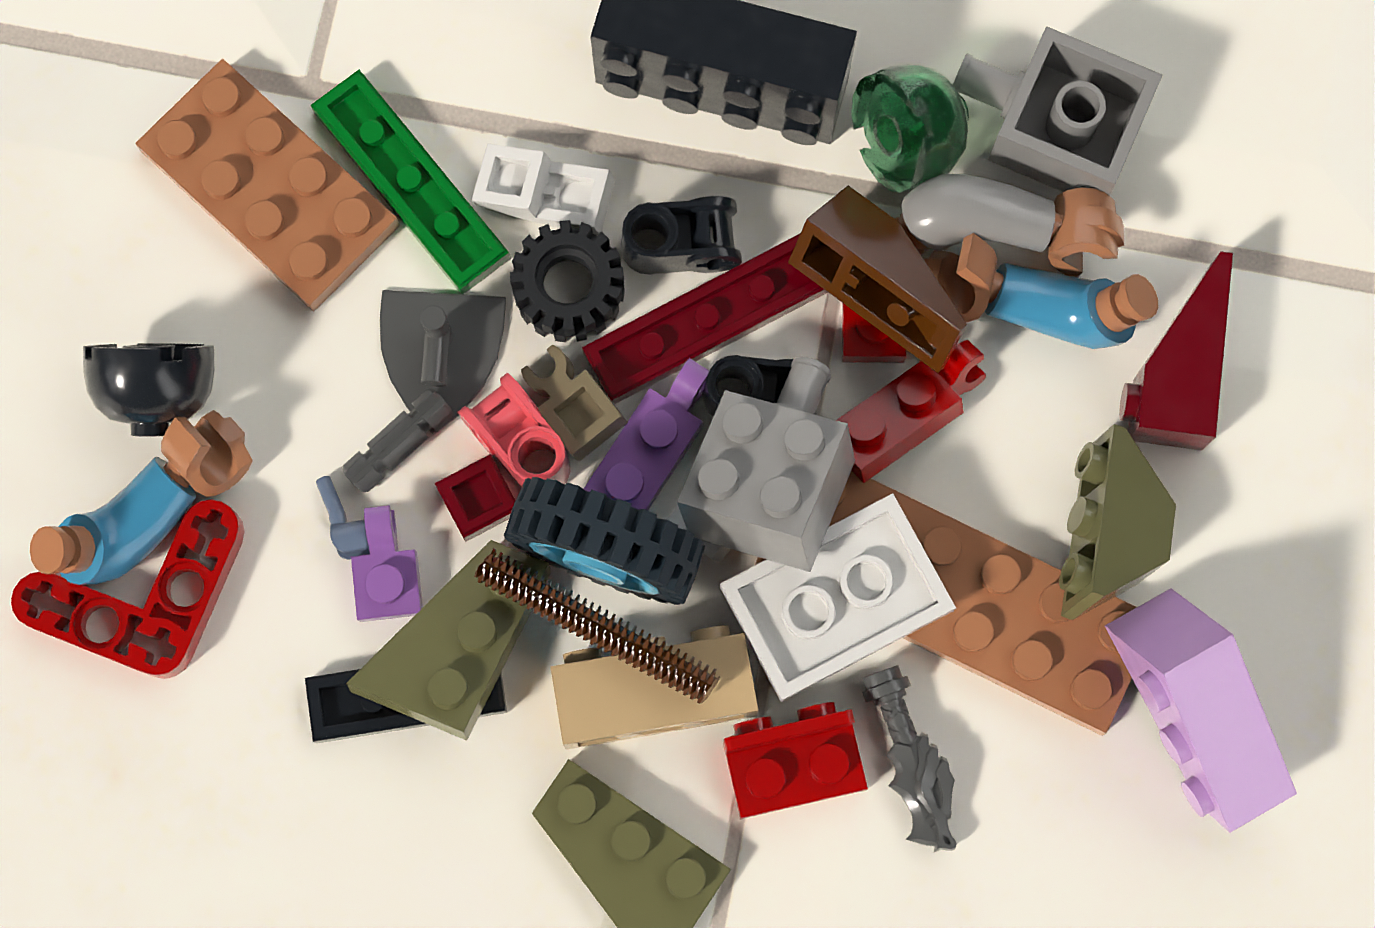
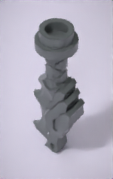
M899 665L862 678L866 691L862 692L865 702L873 701L875 706H881L882 715L885 723L887 722V726H889L888 731L894 743L886 755L895 768L894 778L888 786L902 797L912 815L911 833L905 840L926 846H934V852L939 850L953 851L956 849L957 843L950 833L948 819L952 815V791L955 779L950 772L947 758L943 756L938 757V746L933 743L929 745L928 734L921 732L919 736L916 735L917 732L912 719L908 715L909 711L905 700L902 699L903 696L907 695L905 688L911 687L908 676L903 677Z

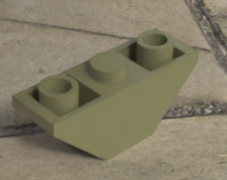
M1116 424L1110 427L1093 443L1088 442L1079 453L1075 465V476L1080 481L1077 500L1069 513L1067 530L1072 534L1069 557L1062 567L1059 578V586L1064 590L1061 616L1070 620L1076 619L1136 586L1170 561L1176 503L1127 429Z

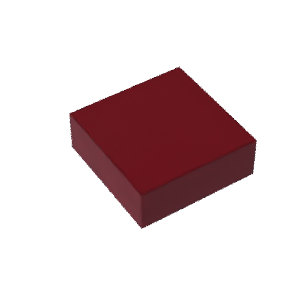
M491 454L434 483L465 542L509 520L516 501Z

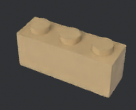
M715 626L691 632L692 642L673 645L672 654H675L679 648L680 658L683 657L685 652L688 653L687 662L690 661L692 656L695 657L694 666L701 660L700 669L704 670L707 664L709 665V674H711L714 668L717 669L715 677L718 678L720 676L719 681L707 700L701 704L697 703V698L691 700V695L689 694L684 696L682 690L679 692L675 691V686L669 688V683L662 684V679L655 680V675L648 676L647 671L640 672V667L633 668V663L626 664V659L618 660L619 655L603 657L601 648H588L563 654L564 664L550 666L563 746L566 750L757 717L758 705L745 633L730 635L729 626ZM652 637L650 642L653 643L656 637ZM658 637L657 645L660 646L663 641H666L665 637ZM665 644V650H668L670 646Z

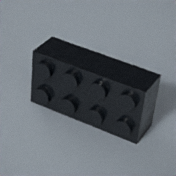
M601 0L590 39L595 82L603 85L607 92L615 96L635 99L640 94L662 100L664 106L679 113L695 114L698 110L722 116L721 118L724 122L736 128L753 130L757 126L781 131V135L791 142L801 145H815L817 141L831 144L849 79L857 31L740 0Z

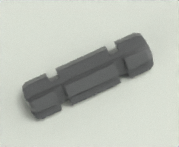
M428 389L411 403L414 409L410 413L402 411L366 444L370 448L364 454L358 451L343 465L342 470L345 476L358 490L364 493L369 492L384 478L381 473L386 468L391 471L395 469L429 438L426 434L428 430L433 427L437 431L452 417L453 411L451 407L435 390Z

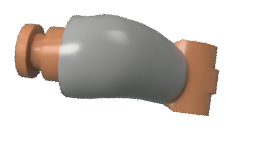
M940 174L922 182L904 196L901 205L902 213L900 217L895 218L920 255L930 248L937 251L947 250L952 245L963 242V238L974 233L983 240L1001 242L1038 252H1043L1048 245V258L1051 265L1059 272L1073 277L1083 273V252L1093 253L1102 259H1117L1118 247L1124 246V224L1121 217L1116 213L1115 200L1107 193L1094 188L1081 187L1067 190L1057 195L1053 202L1050 199L1018 187L967 174Z

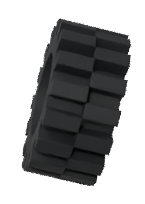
M570 220L559 221L560 229L551 231L548 223L538 228L540 236L536 239H533L529 234L522 241L524 249L522 253L515 252L512 260L514 270L510 272V283L515 303L527 325L532 323L535 332L543 337L548 332L553 334L555 341L566 343V336H576L577 342L587 340L586 333L595 330L597 335L606 329L605 322L609 318L614 321L619 313L620 301L623 302L625 294L621 257L617 248L612 249L610 246L609 238L602 231L598 236L593 234L592 226L581 222L580 229H575L571 227ZM562 261L579 262L590 271L593 278L588 294L574 303H561L552 299L544 289V279L549 269Z

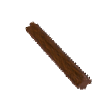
M495 548L477 567L474 577H478V583L485 582V587L492 585L491 590L496 591L499 589L498 594L506 593L505 597L507 599L513 597L512 601H520V606L527 604V610L534 608L533 613L541 612L540 617L548 616L547 621L555 620L554 624L556 626L562 624V629L569 628V633L576 632L577 637L583 636L584 641L590 640V644H597L598 649L605 647L604 652L612 651L611 656L619 655L618 660L626 659V664L633 663L632 667H640V672L647 671L648 676L655 675V680L662 679L661 683H669V688L675 686V691L679 692L682 690L684 696L691 695V700L697 698V703L699 704L707 700L719 681L720 676L718 678L715 677L717 669L714 668L711 674L708 673V664L704 670L700 669L701 660L694 666L695 657L692 656L690 661L687 662L688 653L685 652L683 657L680 658L679 648L675 654H672L673 645H670L668 650H665L666 641H663L660 646L657 645L658 637L655 638L653 643L650 642L651 633L645 639L643 638L644 629L638 635L636 634V625L631 631L629 630V621L624 627L621 626L623 623L622 617H620L617 623L614 622L616 619V614L614 613L608 619L609 610L606 609L605 613L601 615L600 605L595 612L593 610L594 602L588 608L586 607L587 598L583 600L582 604L579 603V594L573 600L572 590L566 596L565 586L559 592V583H556L554 588L551 587L552 579H549L547 584H544L545 575H542L541 579L537 580L538 572L535 571L531 577L530 567L524 573L523 563L519 569L516 568L517 560H514L512 565H509L510 556H507L505 561H502L503 553L500 552L498 557H495L497 554Z

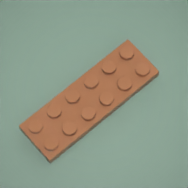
M851 471L829 526L893 493L956 607L953 612L903 639L1101 736L1105 735L1132 679L1105 625L1137 607L1114 597L1074 620L1062 617L1064 590L1059 586L1061 570L873 479L863 483ZM758 557L755 562V565L761 563L766 559Z

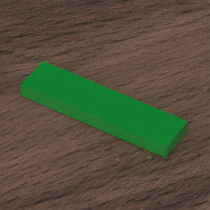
M360 69L310 105L314 114L460 294L468 292L511 259L509 251Z

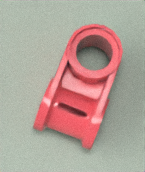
M509 373L500 378L501 386L471 409L464 406L458 411L460 418L489 454L495 455L521 488L525 479H532V477H539L544 480L547 478L553 479L564 485L567 483L570 475V461L563 442L541 416V412L529 395ZM536 450L551 451L556 455L554 465L548 471L541 474H532L523 469L525 459L530 453Z

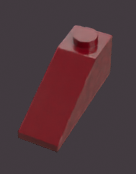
M1220 251L1133 379V383L1124 384L1120 400L1119 417L1122 421H1129L1128 432L1135 442L1203 450L1216 438L1233 253Z

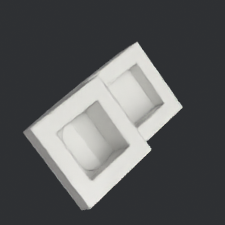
M487 143L472 201L475 205L539 224L546 225L549 223V226L560 228L559 221L570 220L571 227L575 229H580L581 222L591 225L593 234L598 235L603 228L615 177L609 169L551 161L544 151Z

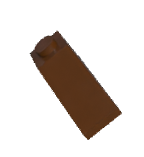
M849 185L806 219L788 263L939 373L946 366L967 324L900 223Z

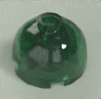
M903 64L881 69L859 80L852 97L851 119L853 130L864 127L865 137L871 149L862 148L859 151L864 163L878 182L890 191L900 193L908 189L911 191L922 182L940 174H948L954 169L966 149L969 111L963 97L945 76L933 68Z

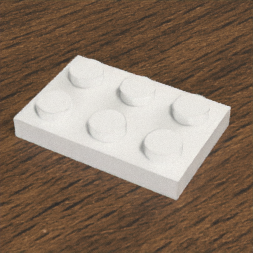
M893 493L829 526L811 572L766 559L720 583V588L781 702L956 609Z

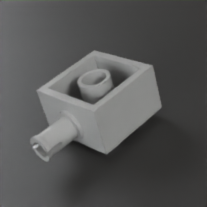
M1046 26L1026 72L1020 70L1018 76L972 57L973 55L967 53L965 55L951 91L962 93L1002 110L1000 117L1005 118L989 156V161L1062 192L1082 187L1094 188L1110 195L1163 74Z
M802 356L793 359L792 368L777 403H770L734 392L724 391L677 500V504L686 529L694 534V537L811 572L854 465L855 457L848 424L814 415L826 384L831 379L830 369L818 360Z

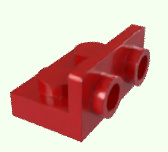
M826 702L797 710L799 720L797 722L773 727L771 716L734 724L735 736L724 738L723 747L740 820L867 791L868 786L853 728L855 720L852 709L837 712L835 702Z

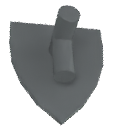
M382 290L380 342L382 356L391 383L410 412L414 409L411 403L428 389L435 390L453 411L452 417L437 431L433 427L429 430L433 435L459 416L458 411L464 406L468 407L484 387L499 355L504 331L506 297Z

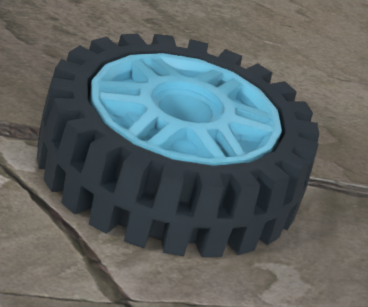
M539 477L525 479L514 503L504 533L505 539L516 548L526 551L530 556L545 560V562H548L553 567L568 570L567 573L591 579V582L602 586H611L619 592L626 594L630 592L639 598L653 599L665 604L669 602L674 605L686 602L705 550L703 542L699 538L694 537V534L688 530L678 528L679 525L670 520L657 518V514L646 509H636L629 502L621 499H610L606 494L592 489L589 492L578 485L571 483L564 485L557 480L548 478L544 480Z

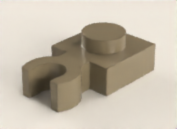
M551 345L547 348V351L555 360L556 367L549 377L539 378L527 365L521 369L524 381L536 393L544 397H550L538 407L542 414L541 416L557 433L569 453L580 462L624 427L628 421L586 369L574 378V366L571 360L561 349Z

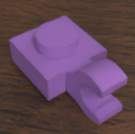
M390 505L364 508L365 530L370 554L351 556L357 621L368 622L415 616L423 608L418 552L415 549L398 551L395 511L391 510Z

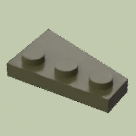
M490 540L346 683L350 691L467 741L533 610H527V604L520 606V601L513 602V597L507 599L505 597L506 593L498 594L499 589L496 591L491 590L492 585L485 587V582L478 583V577H474L477 567L495 548L497 553L495 557H498L500 552L503 553L502 561H505L506 557L510 556L509 565H512L513 561L517 560L516 568L519 569L523 563L524 573L530 567V576L532 577L535 571H537V580H540L542 575H545L544 584H546L551 574L549 563Z
M570 759L567 760L532 812V815L617 928H693L731 871L729 867Z

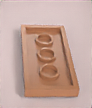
M223 58L135 143L138 149L313 312L400 226L398 218Z

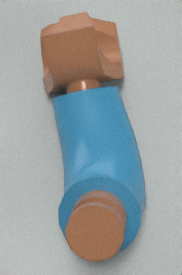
M974 233L963 238L960 256L949 251L934 250L929 258H924V261L965 322L979 319L985 311L989 316L1072 344L1091 349H1100L1126 343L1132 338L1136 324L1152 318L1158 310V297L1154 287L1145 277L1139 274H1133L1121 282L1115 283L1107 278L1090 280L1008 263H1002L996 270L998 259L995 250Z
M215 410L201 417L195 426L186 417H175L161 441V452L169 461L166 462L159 457H154L121 492L95 511L66 517L58 527L44 526L39 528L34 533L30 542L29 552L34 567L44 574L60 572L61 576L68 582L79 585L99 584L120 578L145 559L169 534L195 500V491L205 497L216 496L229 490L242 479L253 462L244 445L245 432L231 417L223 418Z

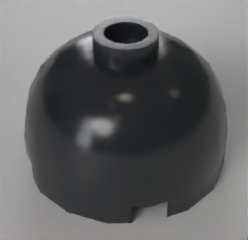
M137 343V345L122 346L123 348H117V344L83 346V373L89 397L95 408L108 419L130 424L131 436H164L175 417L190 419L204 407L212 391L215 371L214 345Z

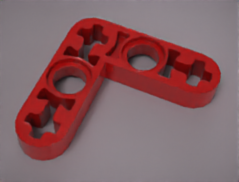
M210 499L200 501L192 506L182 519L143 609L84 585L70 583L65 578L56 574H44L38 571L20 579L13 589L11 597L12 611L20 622L36 631L152 677L161 679L175 677L183 672L191 662L238 555L245 534L243 521L230 506L222 501ZM217 515H222L220 523L228 529V534L224 540L213 538L205 553L207 558L217 561L214 569L211 571L196 560L184 558L188 549H191L199 556L206 542V537L198 531L202 521L213 523ZM186 572L198 573L204 582L202 597L191 606L183 607L176 605L171 598L170 592L175 578ZM53 586L51 596L75 608L71 619L49 610H43L37 619L38 608L30 604L31 597L35 592L45 594L49 587ZM78 596H84V598L77 605ZM112 608L119 617L120 624L117 633L107 642H93L86 631L88 618L97 609ZM136 619H143V621L135 629ZM69 623V631L64 632L63 629ZM134 630L155 640H161L165 636L166 631L171 632L168 642L176 647L175 655L172 659L161 657L157 665H152L154 654L143 647L130 643ZM129 644L128 655H122L121 652Z

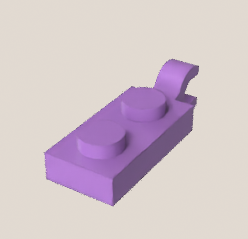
M689 358L677 375L666 398L649 388L629 418L628 423L624 426L589 479L584 490L590 492L592 489L606 494L610 499H621L629 502L636 509L649 510L703 427V421L692 415L690 411L704 392L709 370Z

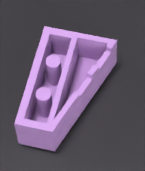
M1172 588L1105 625L1108 634L1160 730L1159 736L1165 749L1178 764L1186 779L1181 782L1183 793L1200 817H1204L1207 814L1211 815L1231 833L1297 794L1243 657L1231 632Z

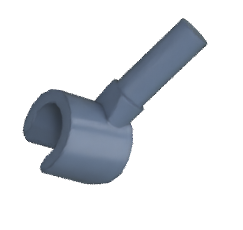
M323 476L317 479L316 485L331 523L330 538L339 556L350 560L351 556L369 555L365 521L347 522L346 513L331 477Z

